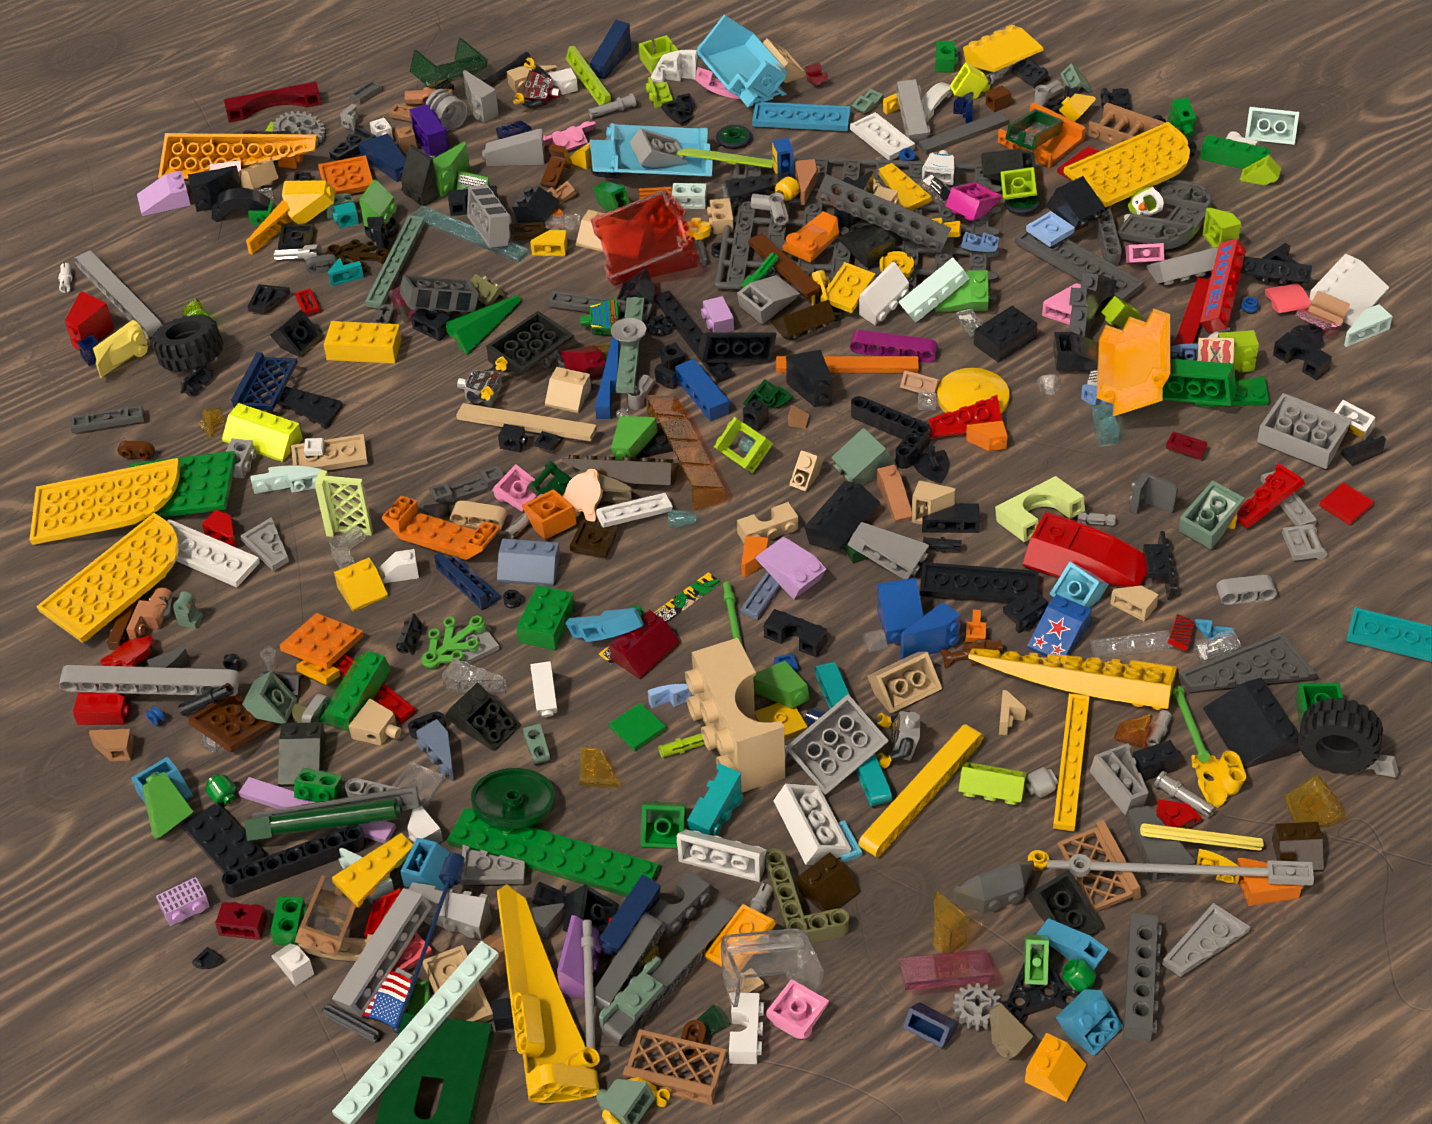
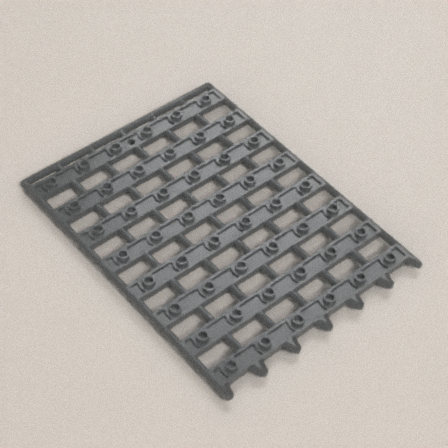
M738 154L773 160V155ZM794 156V172L795 161L815 159L816 166L819 165L820 175L817 176V183L805 203L804 219H789L784 225L778 226V224L774 223L772 214L770 218L755 217L756 209L751 208L752 194L750 198L744 200L742 197L736 198V202H740L737 216H733L735 202L730 203L733 223H736L734 238H729L731 226L726 225L723 232L715 288L742 290L743 287L739 286L745 280L747 267L759 268L764 262L748 261L750 251L748 239L752 238L754 224H768L767 238L783 252V244L786 243L787 225L804 227L822 212L823 206H832L815 199L827 174L828 164L844 165L842 179L839 180H843L846 177L856 180L859 178L861 166H876L875 180L880 181L882 187L890 189L879 176V168L893 163L896 167H909V178L922 189H932L928 184L922 182V168L925 162ZM737 163L734 167L733 178L762 176L763 167L746 164L744 175L740 174L741 163ZM954 163L953 185L944 184L951 192L953 187L965 185L958 184V170H975L974 182L994 192L1002 191V186L991 184V179L983 177L982 164ZM941 197L939 204L928 203L913 210V212L922 215V210H938V218H942L943 223L955 221V213L946 207L947 200L943 201ZM800 198L784 201L787 214H789L790 204L801 205ZM993 206L982 218L972 221L971 227L961 226V233L968 232L982 237L983 233L990 235L1000 234V229L990 227L988 224L989 214L999 213L1001 208ZM838 222V237L853 231L854 228H861L865 225L883 228L869 222H858L847 228ZM837 237L835 242H832L826 248L834 249L832 264H815L816 258L811 263L798 258V263L796 264L811 278L814 271H831V283L844 262L850 264L851 252ZM903 237L902 245H895V251L907 253V257L910 259L912 257L914 260V270L910 274V278L907 279L909 282V293L916 288L917 275L931 276L948 262L953 255H970L969 271L986 270L987 257L998 256L999 251L979 252L965 248H953L954 237H947L941 253L933 251L929 247L919 246V244L906 237ZM728 244L732 245L730 260H726ZM919 253L935 254L934 269L917 268ZM880 262L869 267L857 266L875 273V279L881 274ZM724 266L729 267L727 282H722ZM772 266L763 279L775 275L780 277V273ZM988 271V279L998 278V273ZM790 285V286H791L792 288H794L797 292H800V291L797 290L793 285ZM988 294V301H996L997 297L995 295Z

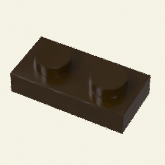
M544 222L511 224L512 240L534 239L545 233Z

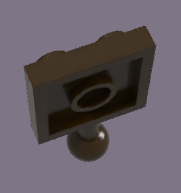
M582 519L570 544V551L607 558L618 533V526L612 525L603 528L599 520L598 522Z

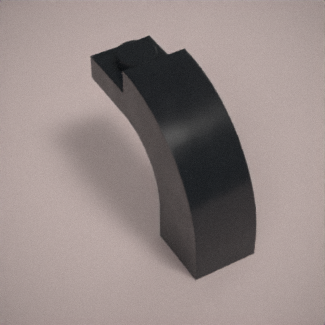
M249 188L226 190L218 195V203L212 207V219L218 222L228 212L236 209L268 211L270 198L259 191Z

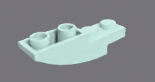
M307 466L269 467V473L251 476V483L254 494L291 488L292 492L315 489V481L321 469Z

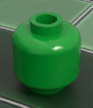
M215 774L206 782L205 792L214 803L219 805L225 803L227 805L235 799L237 787L227 775Z
M1071 959L1064 965L1062 977L1070 988L1077 992H1082L1084 989L1091 990L1093 988L1096 972L1085 960Z

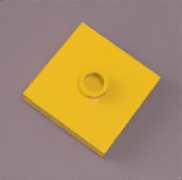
M776 703L755 711V718L758 722L773 723L781 721L784 726V740L797 736L808 728L796 707L790 708Z

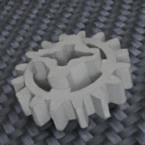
M969 983L967 984V990L961 987L959 994H955L953 1001L954 1016L959 1017L960 1024L966 1022L968 1029L972 1025L975 1026L976 1030H979V1026L988 1029L990 1010L992 1007L1000 1004L1001 997L995 996V989L989 991L987 984L981 988L979 983H976V987H972Z

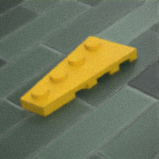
M893 163L879 168V176L887 187L898 191L899 203L904 208L913 211L932 202V196Z

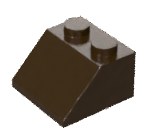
M1319 822L1275 824L1272 842L1277 861L1312 862L1313 872L1324 871L1323 838Z
M831 852L798 876L799 892L821 912L839 909L860 893L846 866Z

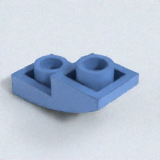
M965 232L961 248L979 252H994L997 250L1000 238L987 233H983L982 237Z
M1198 344L1170 346V359L1197 361Z

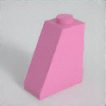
M1076 283L1043 302L1042 316L1070 325L1072 306L1069 305L1071 287L1081 288V285Z

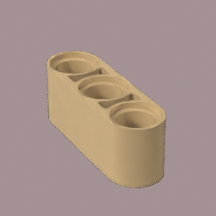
M457 501L450 515V520L455 524L478 528L485 521L500 526L501 530L507 516V511L503 507L496 505Z

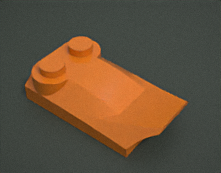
M824 211L821 212L797 233L787 235L786 243L783 244V251L811 263L839 236L838 218Z

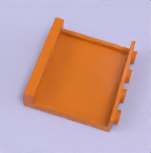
M1034 102L1030 105V112L1037 109L1064 120L1060 135H1056L1032 151L1006 140L1007 131L999 129L998 143L1010 149H1022L1032 152L1036 162L1051 168L1085 141L1086 127ZM1031 127L1025 132L1034 136L1042 130Z

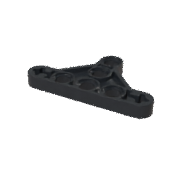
M1050 945L1048 984H1033L1028 988L1023 987L1020 984L1021 981L1025 980L1023 963L1004 1006L1011 1014L1012 1011L1015 1012V1018L1020 1023H1022L1025 1016L1054 1006L1064 1009L1070 1003H1066L1063 997L1069 995L1075 999L1079 995L1076 990L1062 985L1049 961L1052 952ZM1050 988L1054 993L1052 995H1045L1041 990ZM1019 997L1025 1003L1023 1005H1016L1012 1000Z

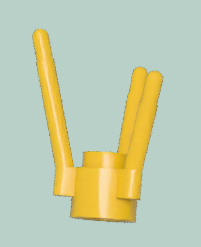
M816 271L812 274V278L821 286L826 301L828 297L825 286H829L830 280L829 277H826L825 271ZM813 295L811 300L812 305H815V295Z

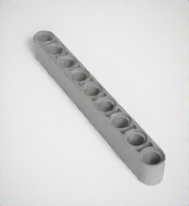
M89 250L74 257L76 265L84 275L129 321L134 320L138 322L147 339L152 338L155 331L162 326L159 319L92 251Z
M66 665L62 668L59 688L67 692L202 695L211 688L215 689L230 683L234 689L233 695L230 696H234L238 693L240 673L229 669Z

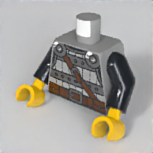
M500 357L496 360V365L484 371L474 370L468 379L459 378L457 388L465 391V398L472 404L492 407L502 387L501 371L506 370L507 360L504 357Z
M909 710L891 714V717L883 713L878 714L877 717L881 719L880 722H877L878 725L888 728L892 724L891 753L889 756L883 753H879L876 756L880 767L885 769L890 765L891 761L896 762L901 759L911 761L920 738V715Z

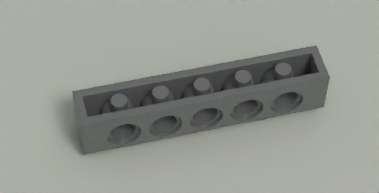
M1131 913L1128 936L1123 1039L1150 1042L1152 1033L1156 1034L1157 1020L1153 1019V1014H1157L1158 1000H1154V994L1158 995L1159 981H1155V975L1159 976L1160 962H1156V957H1160L1161 944L1157 943V938H1161L1162 925H1157L1158 916Z

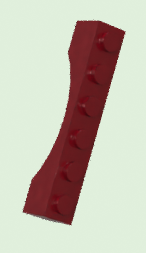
M316 81L224 99L229 123L245 120L260 110L274 106L294 105L308 108L322 105Z

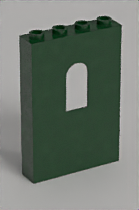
M403 1013L398 1035L417 1014ZM446 1018L383 1090L375 1124H474L494 1038L492 1024ZM422 1076L444 1079L436 1113L429 1119H420L414 1113Z

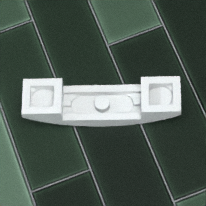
M944 82L937 83L922 98L924 101L923 112L927 114V122L934 115V109L945 97L949 98L953 94L950 84Z

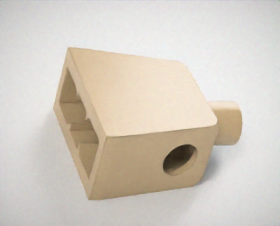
M372 699L367 701L349 725L352 739L376 745H382L388 737L398 739L402 731L400 727L396 726L394 713Z

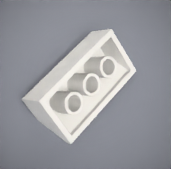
M785 784L773 801L805 865H814L830 852L836 858H839L852 850L819 786Z
M687 829L677 835L679 862L760 882L766 867L765 855L767 849Z

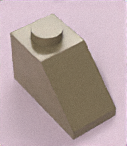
M1001 1003L991 1008L992 1044L1001 1056L1010 1059L1023 1049L1033 1035Z

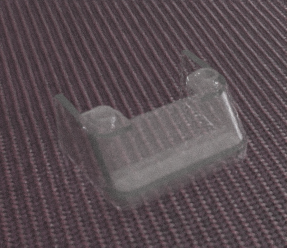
M782 929L729 934L722 938L723 984L733 1008L738 1007L740 992L746 986L745 978L785 974L789 981L792 979L801 985L808 984L811 991L820 995L824 970L804 931L800 929Z

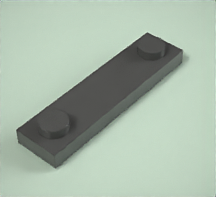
M142 405L71 416L72 433L144 422V409Z

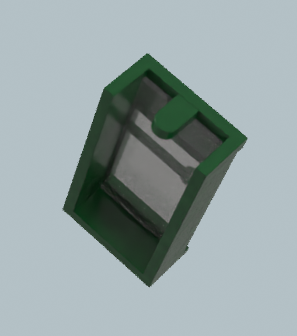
M1034 109L1008 125L1005 139L1034 151L1038 146L1056 135H1060L1064 120Z

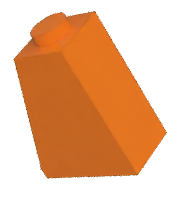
M1238 858L1237 860L1239 867L1267 868V862L1246 858ZM1239 876V882L1248 906L1297 899L1300 897L1301 889L1304 888V885L1268 884V876Z

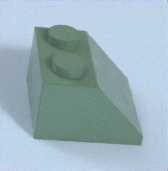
M270 671L254 680L242 705L257 719L282 724L287 722L297 697Z

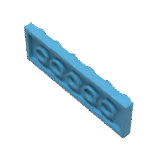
M756 102L752 126L848 131L851 106Z

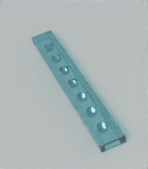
M422 205L412 214L413 216L424 217L425 224L518 263L529 254L528 248L508 241V246L489 248L474 226Z

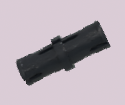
M941 537V539L923 538V543L929 545L927 549L940 550V552H944V550L961 552L962 540L945 539V537Z

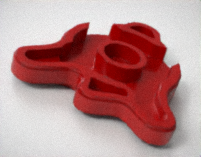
M146 636L127 641L120 645L113 653L102 658L100 663L102 666L136 667L138 663L151 654L150 648L155 644V639L153 636Z

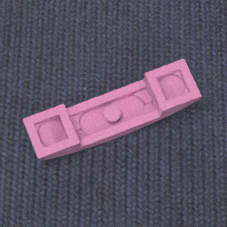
M698 67L695 80L699 84L716 94L740 99L728 91L719 79L712 77V71Z

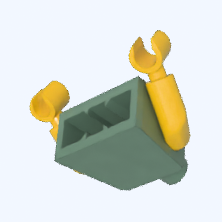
M635 1077L627 1080H615L608 1090L600 1089L596 1099L603 1111L602 1117L606 1124H637L655 1097L656 1104L659 1107H665L667 1102L661 1097L669 1100L670 1093L667 1089H660L658 1091L655 1085L643 1080L641 1077Z

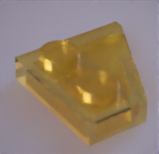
M581 747L579 785L619 788V779L613 775L612 767L606 761L602 749Z

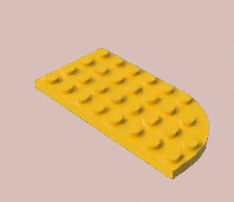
M1166 122L1064 167V174L1071 180L1084 176L1103 205L1108 207L1135 195L1144 188L1153 187L1179 174L1186 167L1189 160L1190 149L1188 147V140L1177 128Z
M175 458L37 486L30 532L31 544L35 545L135 525L162 508L174 494L180 477L179 459Z
M153 513L36 606L37 609L80 642H86L166 577V574L173 567L179 552V540L173 527L166 520Z

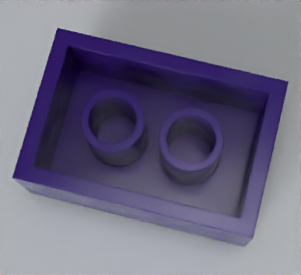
M428 104L410 109L412 129L416 140L424 152L434 159L448 151L450 146L446 139V136H448L445 126H442L441 120L436 117L434 110L430 109Z

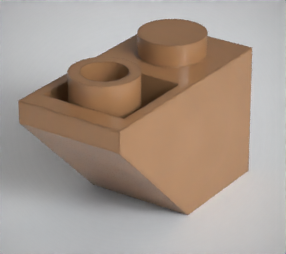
M130 729L89 731L93 746L108 760L131 761L134 739Z

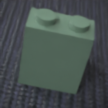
M864 428L831 457L835 463L833 467L840 474L843 472L847 481L859 483L862 486L877 478L878 468L894 464L897 467L886 448Z

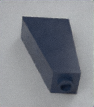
M615 20L592 58L590 68L598 78L605 79L631 50L629 23Z
M388 133L358 143L360 156L366 155L367 161L396 182L401 181L406 158Z
M641 875L599 937L600 948L605 953L617 955L640 917L644 913H648L659 901L661 885L647 876Z

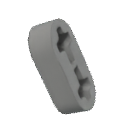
M318 693L304 711L302 723L318 722L330 698Z

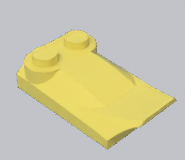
M130 321L93 348L100 378L133 356L142 357L147 353L148 344L145 333L138 322Z

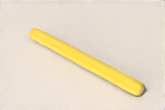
M1143 823L1140 827V834L1146 837L1261 851L1264 847L1263 839L1146 823Z

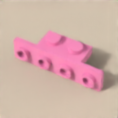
M586 121L580 126H571L562 132L556 131L549 136L543 135L544 146L550 145V143L565 146L567 151L582 147L588 143L584 133L593 131L596 123L595 121Z

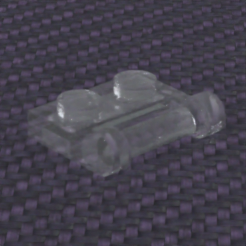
M578 214L551 215L545 222L546 228L561 230V227H566L569 230H573L576 224L581 221V217Z

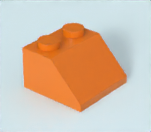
M554 489L522 505L534 530L544 540L577 524L574 506Z

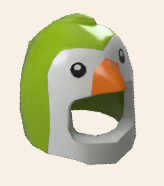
M1150 186L1133 195L1128 208L1132 214L1150 217L1163 210V198L1159 192Z

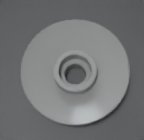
M635 318L621 319L611 327L612 336L622 342L639 340L646 333V325L641 320Z

